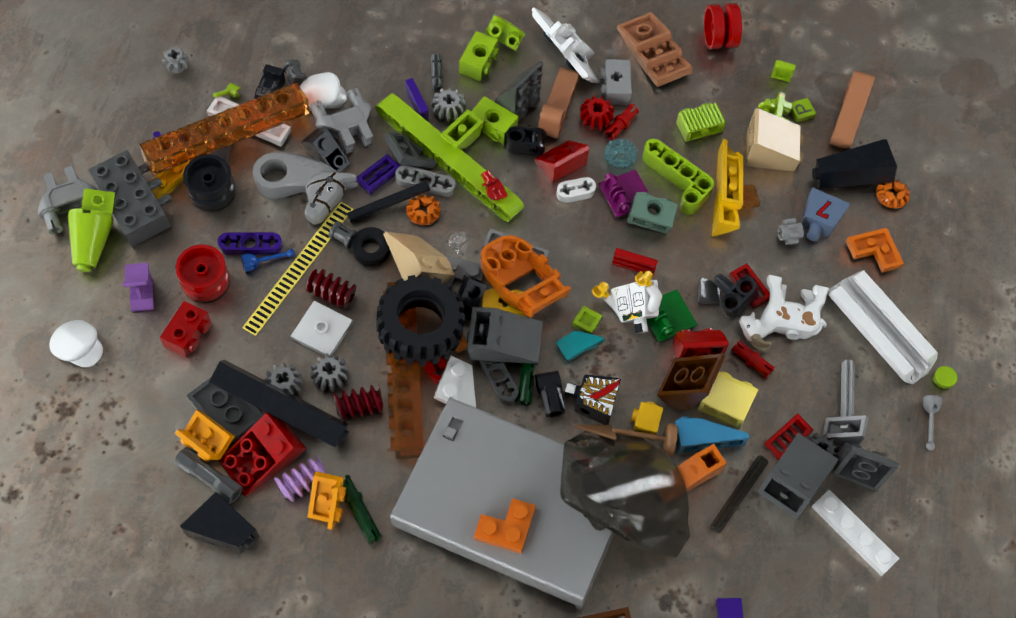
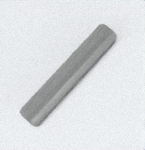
M844 360L841 364L840 417L854 416L855 362L853 360Z

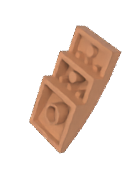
M652 12L617 25V30L626 46L657 87L692 73L693 67L682 56V49L672 40V32Z

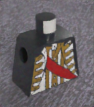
M586 374L583 377L581 386L567 383L564 396L577 399L575 412L603 425H609L621 379Z

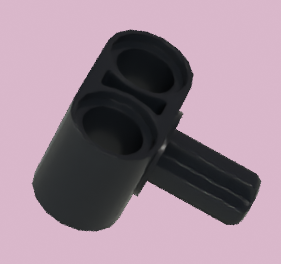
M719 273L712 281L715 286L725 293L721 299V305L724 313L730 318L740 316L758 296L756 282L749 276L741 277L734 284L723 274ZM745 286L753 287L750 292L742 291ZM730 302L738 303L735 308H727Z

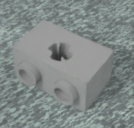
M606 59L605 66L601 67L600 79L604 80V84L601 85V96L605 97V101L610 100V105H629L632 95L630 60Z

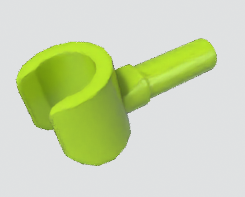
M229 83L226 89L213 93V96L217 98L230 95L237 99L240 96L237 91L241 87Z

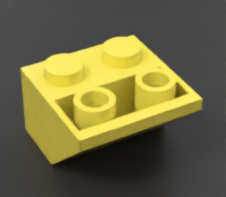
M718 372L709 395L701 401L697 410L740 429L758 389L749 382L733 378L727 372Z

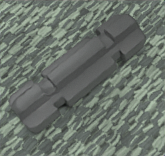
M441 54L431 55L432 89L434 91L443 89Z

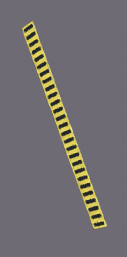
M340 201L244 324L243 329L255 336L258 334L330 241L329 232L334 223L340 221L343 224L348 217L347 213L353 211V208Z

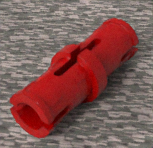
M629 104L621 115L618 114L614 118V122L604 131L606 137L613 132L608 138L609 140L614 141L622 130H626L629 127V122L638 115L639 109L637 107L633 112H630L635 107L634 104Z
M741 340L731 349V352H734L743 359L748 367L752 366L766 379L775 369L774 366L760 356L758 351L754 352Z

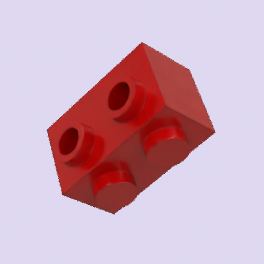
M183 301L160 336L163 346L188 358L189 354L197 349L202 334H205L210 328L211 321L208 312Z

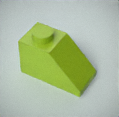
M467 109L441 133V137L456 149L468 148L480 136L484 121Z

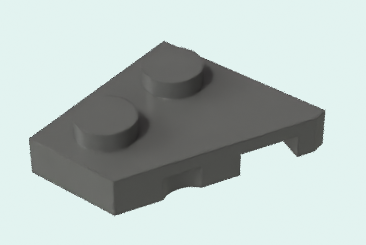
M387 131L384 139L399 164L434 169L437 161L434 158L424 157L422 155L424 150L407 135Z

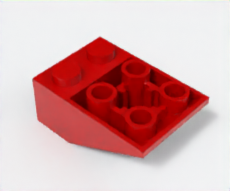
M265 413L218 461L229 476L243 487L242 493L244 496H248L290 466L307 448L286 422L269 413Z

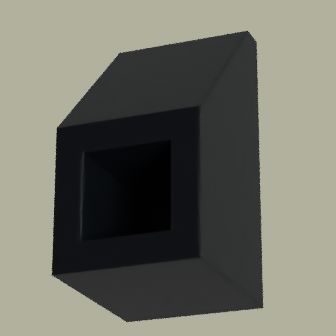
M315 129L301 141L312 158L329 165L339 173L350 164V161L327 129Z

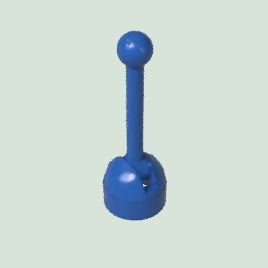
M288 249L287 252L257 258L253 254L241 255L244 271L248 272L256 269L259 262L285 256L293 257L295 251Z

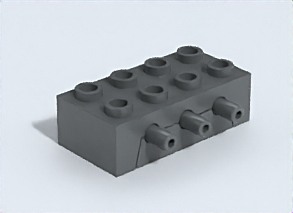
M126 150L88 170L99 190L115 192L113 215L130 245L134 247L171 227L161 207L171 202L172 199L169 194L158 199L155 198L152 190L162 185L161 180L156 178L147 183L142 175L153 169L151 163L147 162L137 167L129 151Z

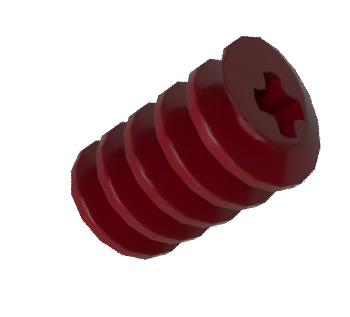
M317 269L313 270L306 283V292H313L314 296H321L323 300H329V303L337 304L339 308H348L354 299L357 285L353 284L349 289V281L346 280L341 285V277L338 276L333 281V273L325 277V269H322L319 273H317Z
M379 384L377 391L373 385H370L369 392H366L364 387H361L359 394L354 389H351L350 396L345 391H342L341 398L336 393H333L337 415H340L343 421L346 420L347 413L350 414L352 419H355L356 411L359 412L361 417H364L365 409L371 415L374 414L375 407L380 413L383 412L384 406Z

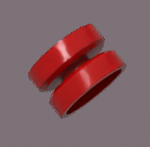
M727 3L723 8L719 4L706 6L704 12V37L708 49H720L723 44L726 48H738L740 46L742 16L737 3Z
M204 244L194 245L184 250L177 258L175 265L177 278L186 296L194 301L207 302L215 300L222 296L228 288L230 279L225 259L221 252L213 246Z

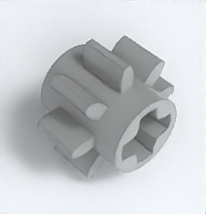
M172 47L167 52H164L165 58L162 59L164 67H167L169 73L172 71L179 74L184 69H187L186 63L189 62L187 54H184L182 48Z
M796 218L782 220L783 224L778 225L779 240H785V245L799 243L798 239L803 238L804 235L802 223H796Z

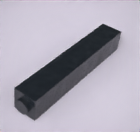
M226 360L219 361L209 383L333 447H336L339 442L343 444L349 434V431L346 430L348 423Z

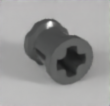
M289 60L282 67L284 73L289 77L288 81L291 87H299L307 79L300 69L301 65L298 60Z
M337 221L330 229L329 238L332 240L337 239L344 243L346 248H350L352 239L357 231H351L342 226L340 221Z

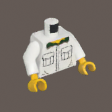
M640 271L635 276L636 282L612 288L611 292H608L609 286L606 282H601L592 289L595 297L601 298L604 296V301L614 310L622 323H634L635 334L649 332L646 319L658 316L662 300V294L658 289V281L651 280L653 274L650 271H646L644 274Z

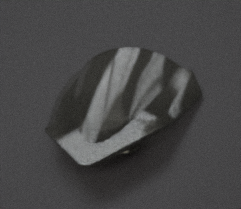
M584 431L574 438L567 440L564 443L560 486L562 500L570 507L582 513L598 531L608 529L639 549L673 558L677 557L690 538L688 525L689 504L683 478L677 466L665 451L647 439L616 434L617 438L614 440Z

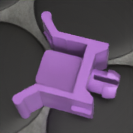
M149 263L125 265V282H123V287H130L131 312L155 309L153 301L154 280L150 274Z

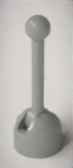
M934 395L923 397V407L926 412L930 413L928 442L926 443V449L930 451L935 448L933 443L934 414L939 412L942 407V398Z

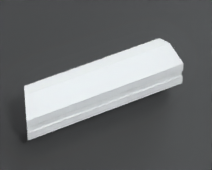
M864 270L843 279L829 289V297L904 382L914 384L929 373L937 360L938 352Z

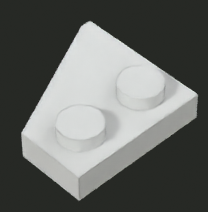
M451 356L433 398L446 404L449 397L476 408L472 365Z

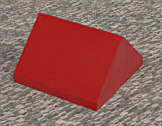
M568 140L536 157L535 162L553 184L587 165L589 146Z

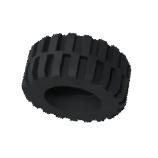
M411 275L405 281L401 278L396 281L395 287L390 285L386 289V294H383L379 300L376 320L379 341L381 344H384V349L388 354L393 352L396 360L401 361L404 359L408 365H413V362L419 363V366H426V363L430 361L432 364L439 363L440 357L446 359L450 356L451 350L455 351L458 347L459 340H461L465 320L464 305L460 301L459 294L456 291L452 292V286L448 283L442 284L439 278L429 279L428 275H421V278ZM423 307L434 311L440 317L442 324L430 333L418 334L404 328L399 322V317L411 308Z

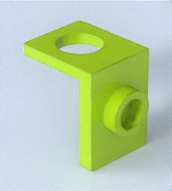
M84 188L81 207L83 213H86V211L91 212V209L112 215L115 192Z

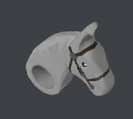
M272 152L264 154L256 160L252 169L257 191L263 197L276 200L306 192L308 204L305 207V218L315 225L322 223L332 209L341 201L345 190L355 189L358 185L357 182H354L357 180L355 174L339 173L319 160L295 153ZM274 170L286 173L285 177L280 181L269 182L264 179L266 174Z

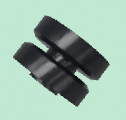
M202 155L191 160L185 167L183 173L184 184L189 199L196 207L208 211L218 210L228 205L233 199L235 184L230 166L224 159L216 155Z

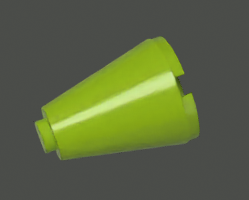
M80 208L69 210L68 224L73 266L77 267L78 271L91 272V269L96 268L113 225L114 218H112V215L91 209L90 213H83V209Z

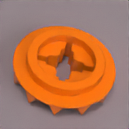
M900 179L890 183H880L877 186L876 195L884 206L897 209L908 203L910 190L907 189V184H902ZM892 188L895 192H898L896 197L892 192H890Z
M425 193L422 196H415L412 200L409 199L406 206L408 218L418 225L432 224L439 218L441 212L439 201H436L434 196L430 197ZM420 204L427 207V215L423 210H420Z

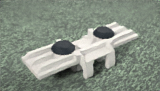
M533 7L531 9L533 11V18L542 27L544 36L563 53L568 66L572 70L577 71L583 79L591 83H599V78L587 62V60L592 58L594 52L575 33V28L570 23L561 24L560 21L554 24L545 13Z

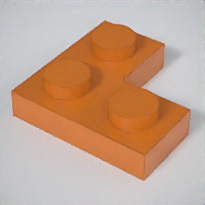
M887 227L850 236L846 239L853 259L874 255L882 273L902 268L904 265Z
M512 498L505 521L481 514L474 534V540L522 554L536 505Z

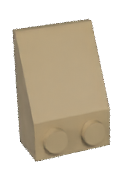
M387 231L383 234L404 281L408 280V276L415 275L416 278H421V275H428L429 279L436 277L441 279L442 284H445L455 276L447 257L419 236Z

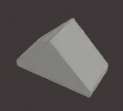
M867 415L826 418L822 436L827 433V440L835 439V444L842 446L846 442L860 444L865 438L869 417Z

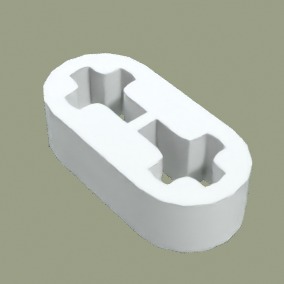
M589 177L561 182L557 186L556 197L563 203L589 199L595 193L596 183ZM586 185V187L590 189L586 191V189L583 188V186ZM566 190L567 192H569V195H566L565 192L562 191Z

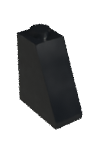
M217 492L180 525L183 533L188 537L240 554L245 550L252 549L259 537L257 530Z

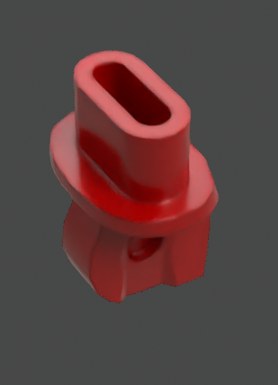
M490 170L480 174L484 181L482 186H485L487 196L491 200L497 201L508 197L503 184L497 177L493 178Z

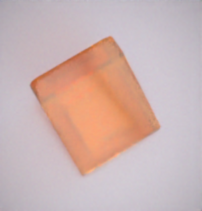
M753 184L743 185L742 208L760 206L755 186Z

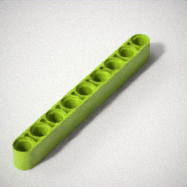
M391 93L375 106L377 113L383 120L400 134L407 135L424 150L423 153L430 159L434 158L439 167L502 220L509 222L524 209L521 199L505 185L503 186L508 197L497 201L491 200L487 196L485 186H482L484 181L480 175L487 170L464 151L456 149L441 137L440 131L398 96Z

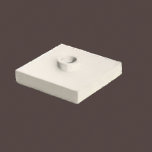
M313 301L292 333L291 339L323 356L328 353L331 358L351 328L353 320Z

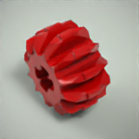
M593 95L591 100L586 98L584 104L580 106V120L583 121L584 127L590 125L591 131L594 127L601 131L602 127L608 128L613 121L614 106L610 105V100L604 101L603 96L597 99Z

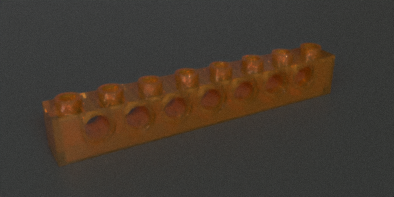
M298 83L285 86L233 108H228L223 112L208 116L205 119L140 143L139 147L142 158L154 176L189 162L198 156L209 154L309 114L308 98Z
M387 282V288L390 285L395 287L396 282ZM416 308L405 311L399 317L401 325H405V328L413 333H417ZM386 352L387 365H391L392 371L387 373L388 386H392L393 394H388L389 408L393 407L394 415H389L390 429H394L395 437H390L391 451L396 452V459L419 458L424 449L419 363L413 362V365H408L404 359L401 361L396 360L393 352L391 354ZM403 365L408 367L405 371L397 369ZM403 386L410 388L406 392H401L398 390L400 387ZM402 408H409L411 410L406 414L400 412ZM404 429L412 431L410 435H402L400 432Z

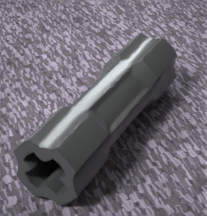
M186 446L175 457L174 463L188 474L197 477L229 504L237 500L242 493L243 487L217 471L201 459L191 448Z

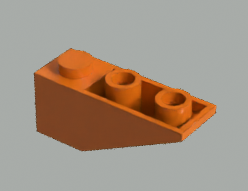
M712 444L694 454L651 484V487L662 504L665 505L722 473L727 462L717 447Z

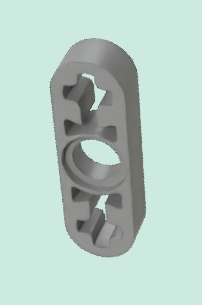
M404 165L396 170V182L401 187L409 188L420 183L419 181L422 178H429L432 181L429 184L430 191L425 193L444 198L451 197L455 193V180L450 176ZM405 174L409 175L405 179L402 178ZM445 184H448V185H449V187H447V189H443V187L445 186Z

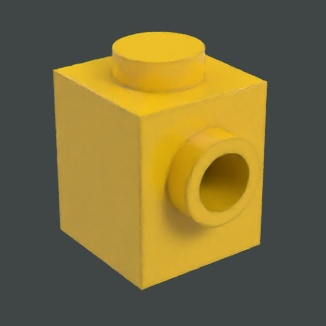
M641 401L639 409L634 408L631 421L635 422L633 431L656 435L663 407L658 406L654 402Z

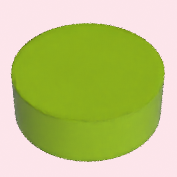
M941 366L934 372L933 382L941 389H950L957 382V374L951 367Z

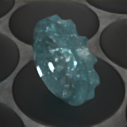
M626 139L610 141L604 151V158L607 159L608 165L612 164L616 169L618 167L626 169L628 166H633L638 156L635 145ZM617 152L620 154L625 152L624 158L622 156L617 157Z

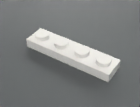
M222 97L215 98L207 109L208 116L282 147L292 132L291 126Z
M830 490L813 504L812 508L880 576L885 574L900 559Z

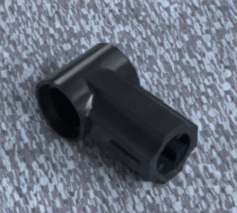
M558 370L535 374L537 392L539 395L541 394L546 417L555 418L565 414L566 410L561 394L562 384Z

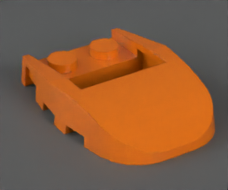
M512 235L499 237L483 247L480 265L483 274L491 286L505 302L532 318L538 311L568 296L571 287L569 285L565 287L560 282L561 274L557 269L553 270L548 264L549 259L544 254L539 256L532 250L533 246L520 237ZM532 271L543 280L521 294L512 293L505 287Z

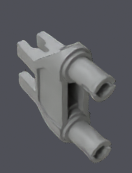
M358 88L347 92V97L353 105L350 109L328 115L321 101L318 100L316 103L314 101L309 105V109L316 119V128L327 129L334 140L340 143L345 154L354 151L352 146L355 145V141L352 136L357 135L364 148L372 145L371 139L374 137L367 124L372 107L370 103L364 101Z
M73 166L64 168L68 182L57 185L52 172L43 175L47 190L39 204L38 213L40 218L45 220L48 233L51 235H56L54 227L57 229L58 234L63 230L58 215L69 212L71 209L82 207L84 188L98 190L93 185L78 179Z

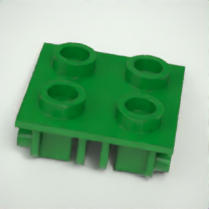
M677 289L662 295L657 317L646 319L658 342L675 336L676 332L685 329L690 330L698 326Z

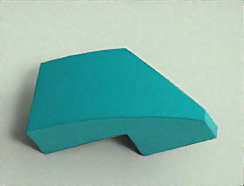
M573 331L558 340L556 344L567 361L570 362L585 351L593 350L605 342V339L601 336Z

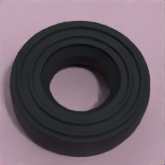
M367 227L359 230L351 243L355 259L361 264L368 266L384 262L390 254L389 246L383 235L385 232L376 227ZM368 240H375L379 243L380 247L376 252L368 253L364 251L363 244Z

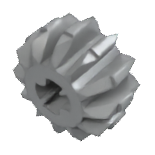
M449 87L448 91L441 88L440 93H435L431 107L434 116H438L440 121L446 119L449 123L450 119L456 120L464 113L467 103L464 94H459L458 89L452 91Z
M328 353L325 354V359L317 357V363H312L311 369L313 371L310 373L311 379L314 380V386H321V391L323 392L330 388L332 393L336 386L342 389V382L348 381L347 374L349 373V367L345 366L346 361L344 358L339 360L337 354L330 358Z
M284 362L280 368L274 364V371L267 370L266 375L268 378H265V381L292 395L293 393H301L300 387L304 384L303 379H301L302 374L299 370L295 371L296 368L293 364L288 368Z

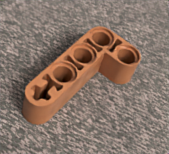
M562 67L558 71L547 104L543 105L539 118L538 128L543 129L546 132V136L556 139L560 136L580 74L576 71Z
M857 70L854 71L848 83L846 95L829 144L846 150L851 148L875 76Z

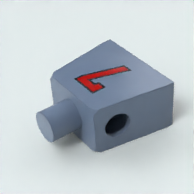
M812 187L805 203L801 221L803 228L808 229L806 237L812 241H817L820 235L829 237L845 215L850 203Z

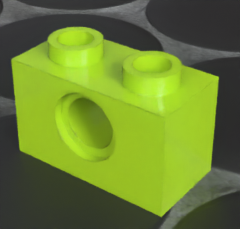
M476 31L459 60V73L482 81L484 75H488L491 70V62L493 59L496 60L499 55L498 39Z
M485 96L471 111L484 121L481 132L488 135L493 141H498L503 145L506 142L507 130L514 126L518 127L519 116Z

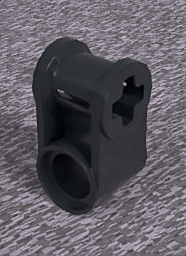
M511 127L507 130L505 147L507 151L514 154L542 155L545 152L543 139L546 137V132L541 128Z

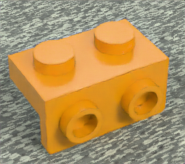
M202 410L195 411L185 429H177L175 432L181 438L180 442L195 449L198 452L197 455L205 461L221 460L235 437Z
M315 472L307 518L328 522L327 529L330 530L333 529L336 522L340 523L343 509L339 508L340 501L343 502L346 494V487H343L344 477Z

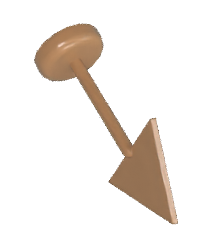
M668 424L665 427L663 436L613 428L612 425H575V428L616 440V434L662 441V452L666 456L672 457L676 447V424Z

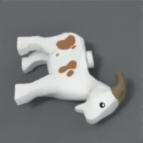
M769 275L767 277V285L770 288V299L760 320L755 319L754 312L750 316H742L739 320L744 336L755 350L766 352L769 351V346L773 343L764 341L763 338L772 332L784 334L788 339L792 340L799 338L807 339L817 335L822 327L826 328L827 326L826 322L820 318V310L825 304L829 288L815 285L813 291L802 289L801 297L805 301V306L800 303L785 301L787 285L781 284L782 277Z

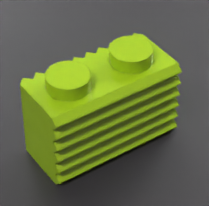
M715 102L714 104H702L695 109H683L678 114L676 124L684 142L723 132L726 121L718 104Z

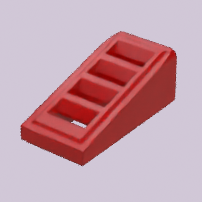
M798 413L764 443L778 460L789 447L779 437L783 435L791 444L793 439L786 431L789 429L795 436L798 434L792 425L796 424L804 432L802 434L804 437H808L814 431ZM775 440L784 449L782 453L772 444Z

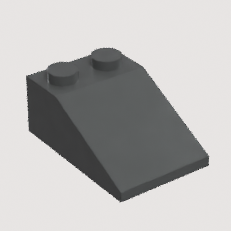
M846 442L840 449V459L835 465L833 475L878 491L898 469L899 463L884 457L880 452H871L863 449L859 444Z

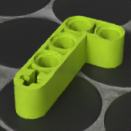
M649 139L646 141L642 154L643 162L682 189L684 193L679 205L681 212L686 215L695 214L709 199L714 187L713 178L660 140Z

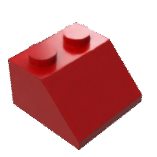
M706 328L701 331L681 330L676 332L673 340L675 358L722 353L725 355L729 342L721 330H713L712 328Z

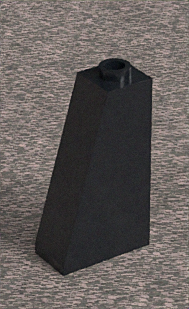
M882 139L816 159V167L812 169V178L814 181H817L819 189L890 183L895 181L897 164L887 139Z

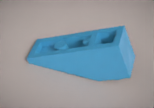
M684 416L674 423L677 425V454L700 452L712 444L717 449L745 446L749 439V434L701 418Z

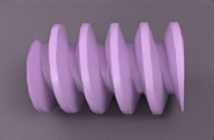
M317 455V462H314L311 458L307 460L308 467L300 463V472L295 468H291V477L284 472L282 474L283 481H280L277 477L274 478L285 499L288 498L291 502H295V493L302 498V489H306L310 493L313 476L316 471L327 474Z

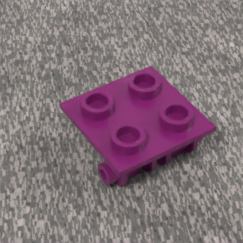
M636 169L619 176L608 173L605 175V181L598 183L616 218L629 213L632 199L636 192L649 193Z

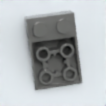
M540 61L523 72L495 99L497 104L519 116L518 120H522L531 107H535L540 101L543 62Z
M473 307L467 346L470 360L538 364L543 322L496 308Z
M798 433L757 492L796 519H799L839 459Z

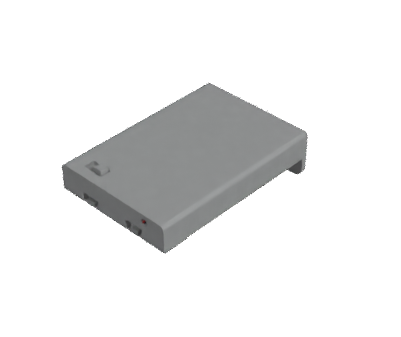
M449 397L390 515L392 526L574 604L576 605V610L582 611L633 491L636 473ZM512 498L536 505L522 554L474 540V534L481 514L505 521Z

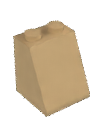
M755 108L747 129L745 166L795 172L798 164H801L803 160V152H800V147L803 144L800 125Z

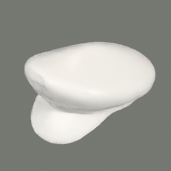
M320 73L308 77L301 83L297 91L298 104L307 111H311L309 105L314 101L316 103L318 100L322 102L324 109L340 108L346 103L347 94L344 88L340 86V81L334 73Z
M72 320L58 327L51 336L50 350L55 357L61 360L70 361L80 367H91L102 358L103 347L97 338V330L86 321Z

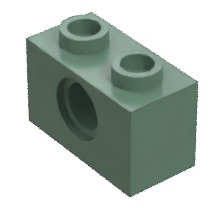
M636 192L632 199L627 223L668 234L673 226L678 204L673 203L667 198L659 199L653 197L647 192ZM648 209H654L657 214L650 213Z

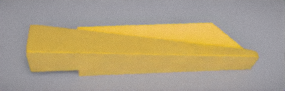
M723 139L718 149L712 236H718L740 228L737 209L740 210L743 206V155L739 151L735 153L728 146L729 141L727 139Z

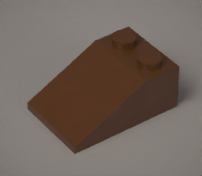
M722 353L674 358L657 396L674 411L691 410L709 395L726 356Z

